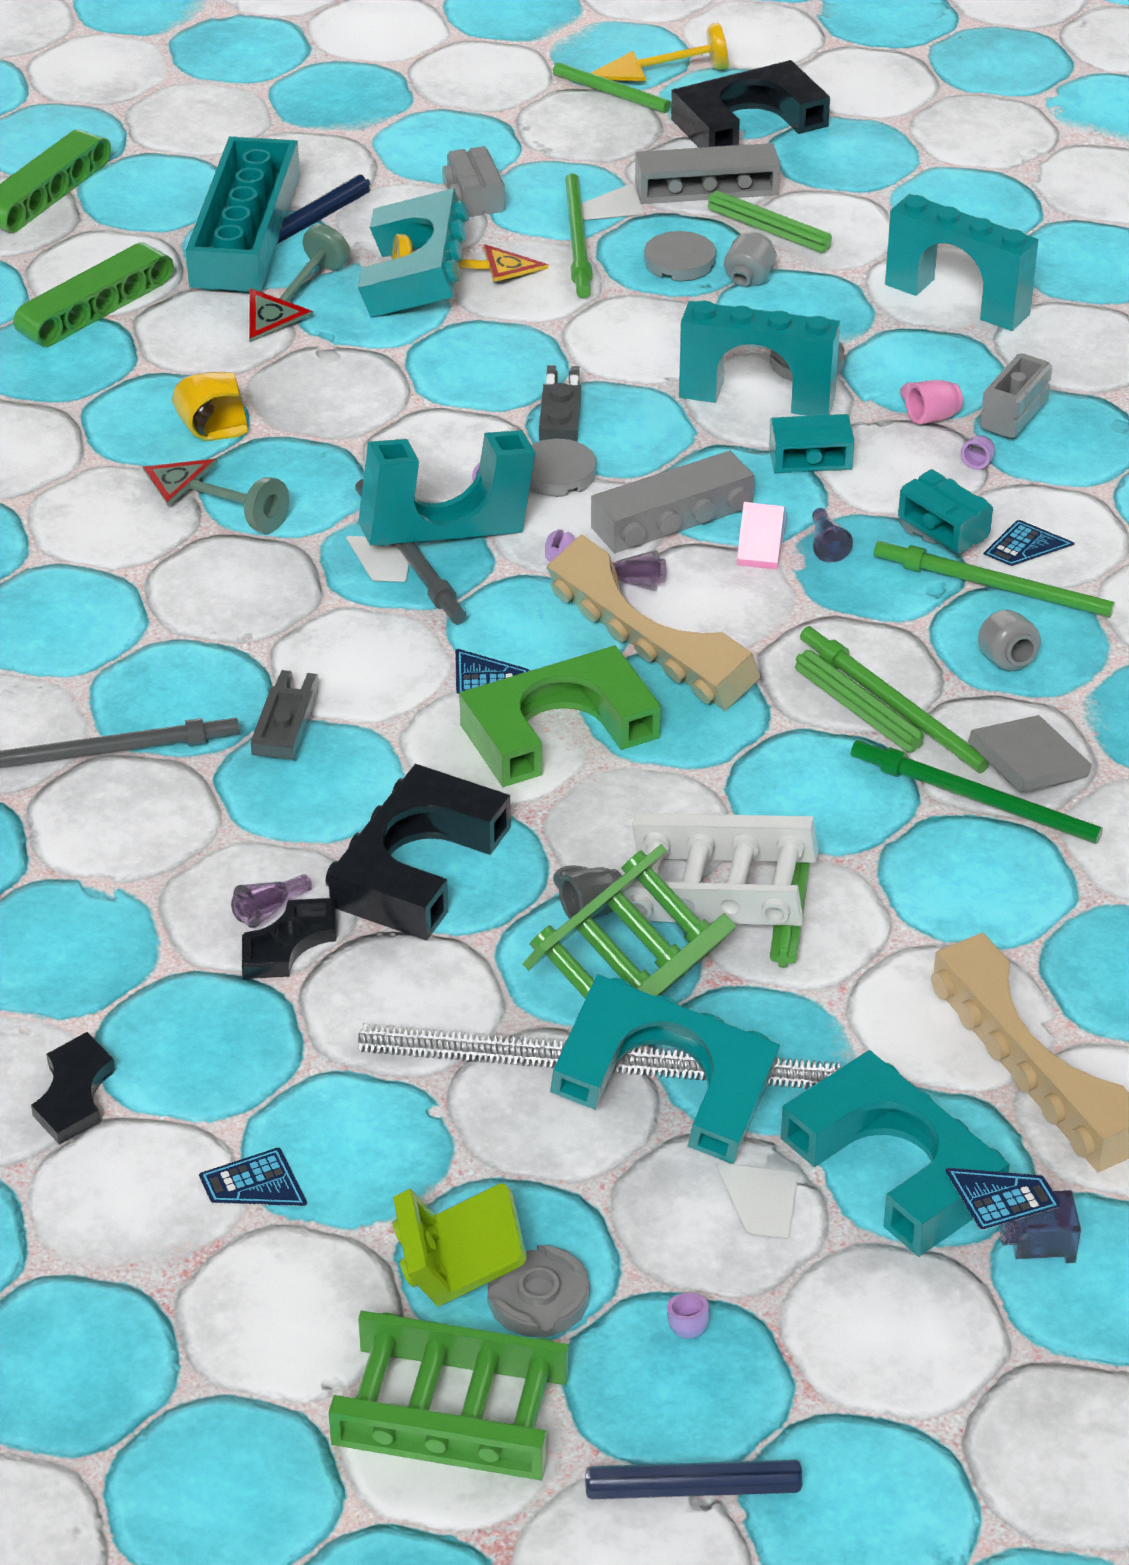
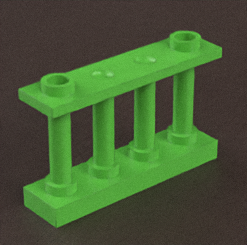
M660 844L648 855L640 850L621 867L625 873L556 931L551 925L542 930L529 943L534 951L523 962V966L529 971L547 956L586 999L594 979L562 945L565 940L578 930L621 979L629 982L635 989L657 996L662 995L697 965L737 926L725 913L712 924H709L705 918L700 921L652 869L667 852L665 847ZM636 881H639L687 933L684 938L689 943L681 950L676 944L670 946L625 897L623 892ZM606 906H609L657 958L654 963L659 969L652 975L646 970L641 972L592 918Z
M360 1311L358 1318L361 1352L370 1354L356 1397L333 1396L328 1412L331 1445L543 1480L547 1464L546 1430L536 1429L535 1426L546 1383L567 1385L569 1377L568 1344L554 1342L546 1338L534 1339L399 1317L392 1313ZM391 1357L421 1361L410 1402L406 1407L377 1402ZM442 1365L473 1370L463 1409L459 1416L429 1411ZM494 1374L525 1379L514 1424L482 1420Z

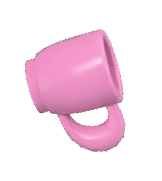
M944 380L909 382L900 389L901 397L906 403L907 413L915 424L921 425L948 419L955 413L960 412L962 408L963 396L961 389L953 382Z

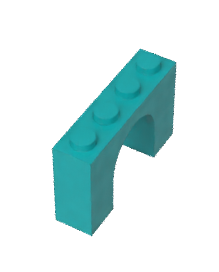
M454 188L373 208L370 230L382 257L392 255L393 241L396 234L409 236L412 242V250H418L401 258L362 267L358 289L370 317L454 297L456 282L460 280L458 265L459 261L463 260L461 246L462 242L466 240L464 227L465 222L469 221L466 203L464 200L459 201Z
M908 194L890 210L885 285L917 296L935 280L938 244L954 245L970 255L981 272L983 294L980 320L1013 331L1031 312L1039 239L1026 235L1020 230L994 224L986 218H977L960 212L955 207L937 204L923 196Z
M688 301L681 319L679 398L716 403L724 382L725 353L740 345L754 344L775 351L787 362L793 379L791 414L806 416L830 415L836 394L840 320L827 319L823 316L794 315L785 311L751 309L748 306L713 304L710 301Z
M523 430L484 433L479 470L473 483L463 493L453 499L439 503H427L415 499L419 460L408 439L369 441L358 523L370 546H389L391 544L408 542L426 543L431 540L466 539L477 536L523 533L536 452Z
M597 974L553 1069L550 1092L596 1110L615 1066L624 1055L633 1049L650 1044L676 1047L689 1054L700 1065L708 1086L692 1124L687 1147L734 1164L774 1069L780 1045L770 1041L767 1036L760 1032L743 1031L725 1024L721 1018L713 1014H700L679 1006L675 1000L667 996H653L635 989L629 982L623 979H609Z
M871 1050L866 1051L787 1102L782 1108L781 1140L813 1167H816L852 1142L873 1135H889L905 1139L917 1145L926 1153L931 1162L924 1169L886 1194L883 1224L886 1230L918 1257L973 1220V1217L945 1172L946 1168L1009 1173L1010 1164L999 1151L988 1147L971 1133L962 1121L950 1116L934 1103L933 1099L926 1092L918 1090L902 1077L892 1064L885 1063Z

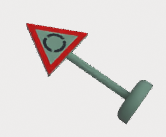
M315 224L306 231L302 244L310 261L280 298L249 288L250 342L313 315L312 310L288 301L317 265L324 269L336 270L342 268L350 259L351 251L349 244L336 229L324 224Z
M217 458L143 466L144 472L168 507L186 490L191 488L243 503L247 523L251 528L261 533H272L277 530L288 512L289 492L285 483L277 478H261L252 485L247 494L198 481L218 463Z

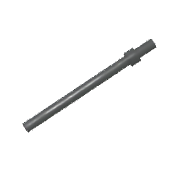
M364 479L359 480L355 485V490L360 497L362 496ZM414 542L396 543L395 545L428 588L427 594L437 608L443 609L452 623L459 624L463 622L466 618V612L457 602L456 592L449 582L438 576Z
M236 717L203 722L202 718L185 720V725L0 750V768L188 742V746L206 744L205 739L239 735L238 719Z

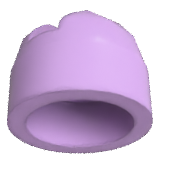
M978 435L970 438L961 449L963 462L969 468L975 470L985 468L995 455V445L986 436ZM972 445L978 446V447H981V448H972Z
M560 529L550 533L545 543L546 559L549 562L554 560L575 540L574 535L570 532L564 533Z
M682 1293L668 1301V1323L677 1336L683 1339H695L705 1332L710 1318L709 1304L702 1295Z

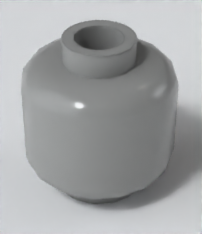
M758 232L740 234L733 241L725 256L724 268L735 284L739 286H758L768 278L775 264L777 254L771 241L765 235Z
M1000 610L991 614L983 622L979 630L978 644L981 652L996 666L1007 671H1018L1027 667L1040 650L1041 638L1038 629L1020 613L1012 610Z

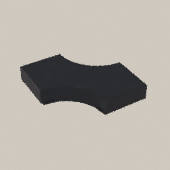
M335 898L288 900L284 913L274 923L259 930L244 932L242 934L243 979L290 977L293 963L303 952L319 944L336 942Z
M88 1032L46 1054L49 1069L53 1074V1080L46 1093L31 1104L33 1117L59 1145L101 1121L99 1109L93 1102L94 1096L100 1084L115 1071L114 1059Z

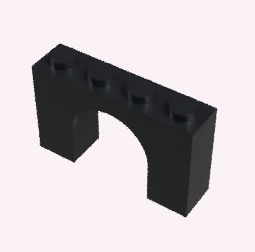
M792 60L672 89L671 120L698 148L739 145L740 119L733 113L734 111L742 109L770 111L783 118L798 134L829 127L830 96Z
M415 763L404 778L397 780L391 795L383 805H378L374 809L371 819L360 833L354 834L348 849L338 861H333L329 866L325 882L329 887V898H335V909L427 941L449 912L447 879L403 864L394 859L391 854L399 847L412 841L441 839L491 855L511 828L510 795Z

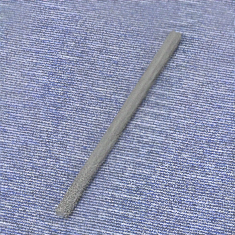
M363 1023L362 1030L358 1033L360 1052H377L379 1054L382 1052L388 1054L389 1052L390 1055H393L395 1052V1055H400L401 1053L402 1056H405L406 1053L407 1056H411L413 1053L414 1057H417L418 1053L419 1057H423L425 1053L426 1058L430 1057L431 1054V1058L437 1056L438 1059L443 1057V1059H460L462 1061L466 1059L467 1061L472 1060L474 1062L477 1060L483 1062L484 1060L486 1063L489 1061L495 1063L496 1061L498 1064L501 1061L503 1064H507L508 1061L510 1065L513 1062L515 1065H518L520 1062L522 1066L525 1063L527 1066H530L532 1063L534 1067L538 1063L539 1067H542L544 1064L546 1068L549 1067V1064L551 1068L555 1067L564 1047L562 1040H559L557 1046L556 1039H553L552 1045L550 1044V1039H547L545 1045L544 1038H541L540 1044L538 1043V1038H535L533 1044L532 1037L529 1038L528 1043L526 1037H523L521 1043L520 1036L517 1037L516 1042L514 1036H511L509 1042L508 1035L505 1036L504 1041L502 1035H499V1040L497 1041L496 1034L493 1035L492 1040L490 1034H488L485 1040L484 1033L481 1034V1039H479L478 1033L475 1034L473 1039L472 1032H470L469 1038H467L466 1032H464L463 1038H461L460 1031H458L457 1037H455L454 1031H452L451 1037H449L448 1030H446L445 1036H443V1030H440L439 1036H437L436 1029H434L433 1035H431V1029H428L427 1035H425V1028H422L421 1034H419V1028H416V1032L413 1034V1027L410 1028L409 1033H407V1027H404V1031L401 1033V1026L398 1027L397 1032H395V1026L389 1032V1025H387L386 1031H383V1025H381L380 1031H378L377 1024H375L374 1030H372L371 1024H369L368 1030H366L365 1023ZM645 1046L642 1053L640 1047L636 1049V1052L633 1049L619 1060L612 1072L614 1073L616 1069V1073L620 1074L622 1069L623 1074H626L628 1070V1074L631 1075L633 1071L635 1075H638L640 1071V1075L643 1076L645 1072L647 1076H650L652 1072V1076L655 1077L657 1073L659 1077H662L664 1073V1076L667 1078L669 1074L671 1078H674L676 1074L679 1079L682 1075L683 1079L689 1076V1079L692 1080L693 1076H695V1080H698L701 1076V1080H705L702 1068L689 1054L685 1052L683 1056V1051L679 1050L677 1055V1050L673 1049L671 1055L670 1048L667 1049L666 1054L664 1048H661L659 1054L658 1047L655 1048L654 1053L652 1047H649L648 1053ZM777 1057L767 1085L771 1086L773 1081V1086H777L779 1081L780 1087H783L785 1082L788 1088L790 1083L792 1088H795L797 1083L798 1088L801 1089L802 1084H804V1089H807L810 1083L811 1088L815 1083L817 1084L840 1069L841 1066L837 1062L834 1068V1062H830L828 1068V1062L825 1061L822 1067V1061H818L816 1067L815 1060L812 1061L811 1066L810 1061L806 1060L804 1066L803 1059L800 1060L799 1065L798 1060L794 1059L792 1065L791 1058H788L787 1064L786 1059L782 1058L780 1064L779 1057Z

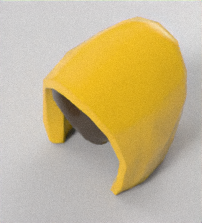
M234 372L198 373L183 378L175 386L171 401L177 414L193 436L204 441L238 438L248 432L241 394Z

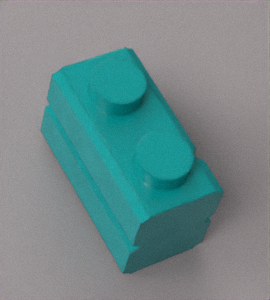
M849 415L771 417L769 451L774 474L791 473L792 471L852 470L854 435Z
M930 469L920 475L918 480L913 479L902 486L899 498V518L960 555L970 549L973 543L976 545L988 538L991 531L993 506L983 497L976 496L958 485L955 480L946 479L940 473Z

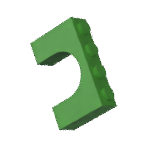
M616 645L459 692L460 725L502 788L542 775V742L528 723V720L548 710L575 709L594 716L602 723L621 750L660 738L661 705Z

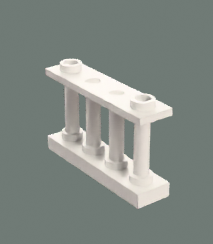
M635 813L632 829L637 852L642 850L648 855L660 844L667 850L652 867L657 874L662 859L687 860L682 882L665 883L700 921L705 918L708 923H713L725 913L734 924L802 926L803 915L798 885H791L796 862L816 863L818 844L813 816ZM706 860L732 861L727 884L700 883ZM751 861L777 862L772 885L746 884ZM636 881L623 892L625 897L647 921L676 922L639 881Z

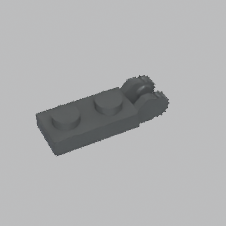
M547 365L546 384H543L539 441L558 438L578 442L581 406L580 366H571L569 384L557 383L558 371L556 366Z
M281 670L275 686H271L252 736V755L295 759L318 693L319 678L317 674L307 673L301 689H294L292 671Z

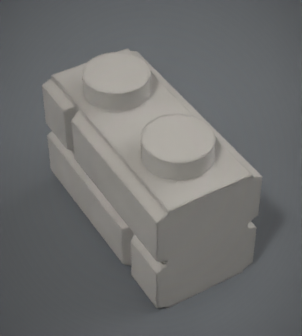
M482 146L470 148L468 152L465 149L449 151L447 154V165L442 166L443 182L445 187L455 189L459 201L464 200L469 217L480 216L483 212H486V214L503 212L505 209L504 183L488 149Z
M1017 354L983 392L982 407L984 409L981 412L980 426L1001 437H1016L1038 412L1039 407H1042L1049 399V381L1051 380L1052 365L1048 361L1027 354Z

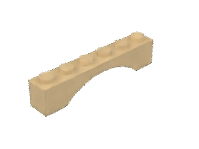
M582 534L546 566L553 581L551 588L559 599L565 603L569 601L575 603L588 620L593 623L597 620L600 621L619 642L628 641L645 661L649 663L653 660L656 661L673 681L677 683L684 681L691 686L695 695L704 703L709 704L713 702L726 711L761 678L752 652L723 632L698 633L681 631L658 624L640 614L621 594L619 577L609 553Z
M982 932L936 951L934 973L931 976V982L937 996L942 1000H946L958 1013L962 1024L968 1030H972L986 1045L990 1056L1002 1063L1013 1076L1018 1088L1022 1092H1027L1038 1104L1046 1120L1056 1125L1067 1137L1075 1153L1080 1157H1084L1097 1173L1128 1160L1129 1092L1123 1085L1099 1079L1074 1068L1052 1054L1031 1034L1020 1019L1011 999L1008 981L1010 961Z

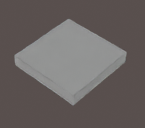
M1040 715L973 729L968 743L1020 793L1088 777L1092 766Z

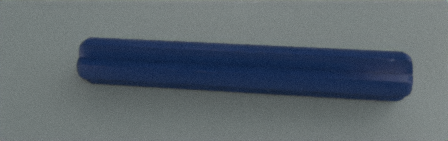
M358 174L283 219L277 244L369 193V185L371 184L369 179H365L362 174Z
M797 1460L590 1466L586 1469L585 1490L589 1499L797 1493L801 1491L802 1468Z

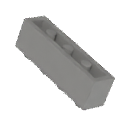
M774 143L635 152V184L641 204L708 200L710 194H713L714 191H720L736 198L779 195L780 162Z
M731 450L591 495V528L613 553H617L743 511L744 502L753 503L755 475Z

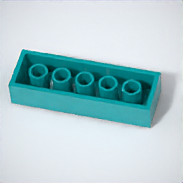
M228 137L186 248L189 287L202 288L208 291L217 289L238 290L242 293H249V288L261 292L279 240L283 219L288 214L300 179L298 140Z

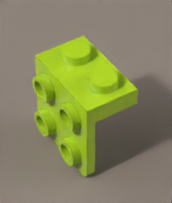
M497 1184L436 1215L411 1188L393 1197L397 1219L392 1221V1225L404 1252V1258L400 1259L402 1273L410 1286H419L437 1307L521 1267L526 1262L527 1254L513 1194L506 1184Z

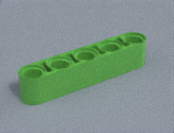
M75 129L0 183V229L11 233L19 231L104 167L111 153L110 141L106 138Z
M136 243L21 305L13 318L14 328L43 347L52 346L164 285L172 276L174 270L173 260L168 255L146 243Z

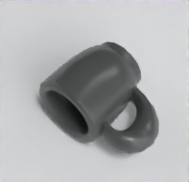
M570 865L558 869L553 875V881L557 889H559L563 910L567 917L571 919L622 875L617 869L605 867L587 868ZM606 906L592 919L606 915L613 910Z

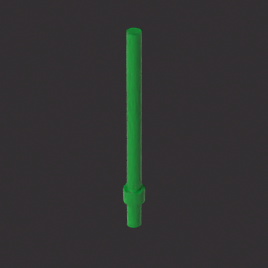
M856 740L852 746L850 754L852 757L880 766L881 772L895 777H900L901 774L1094 844H1097L1101 838L1103 827L909 759L906 752L892 747L884 750Z

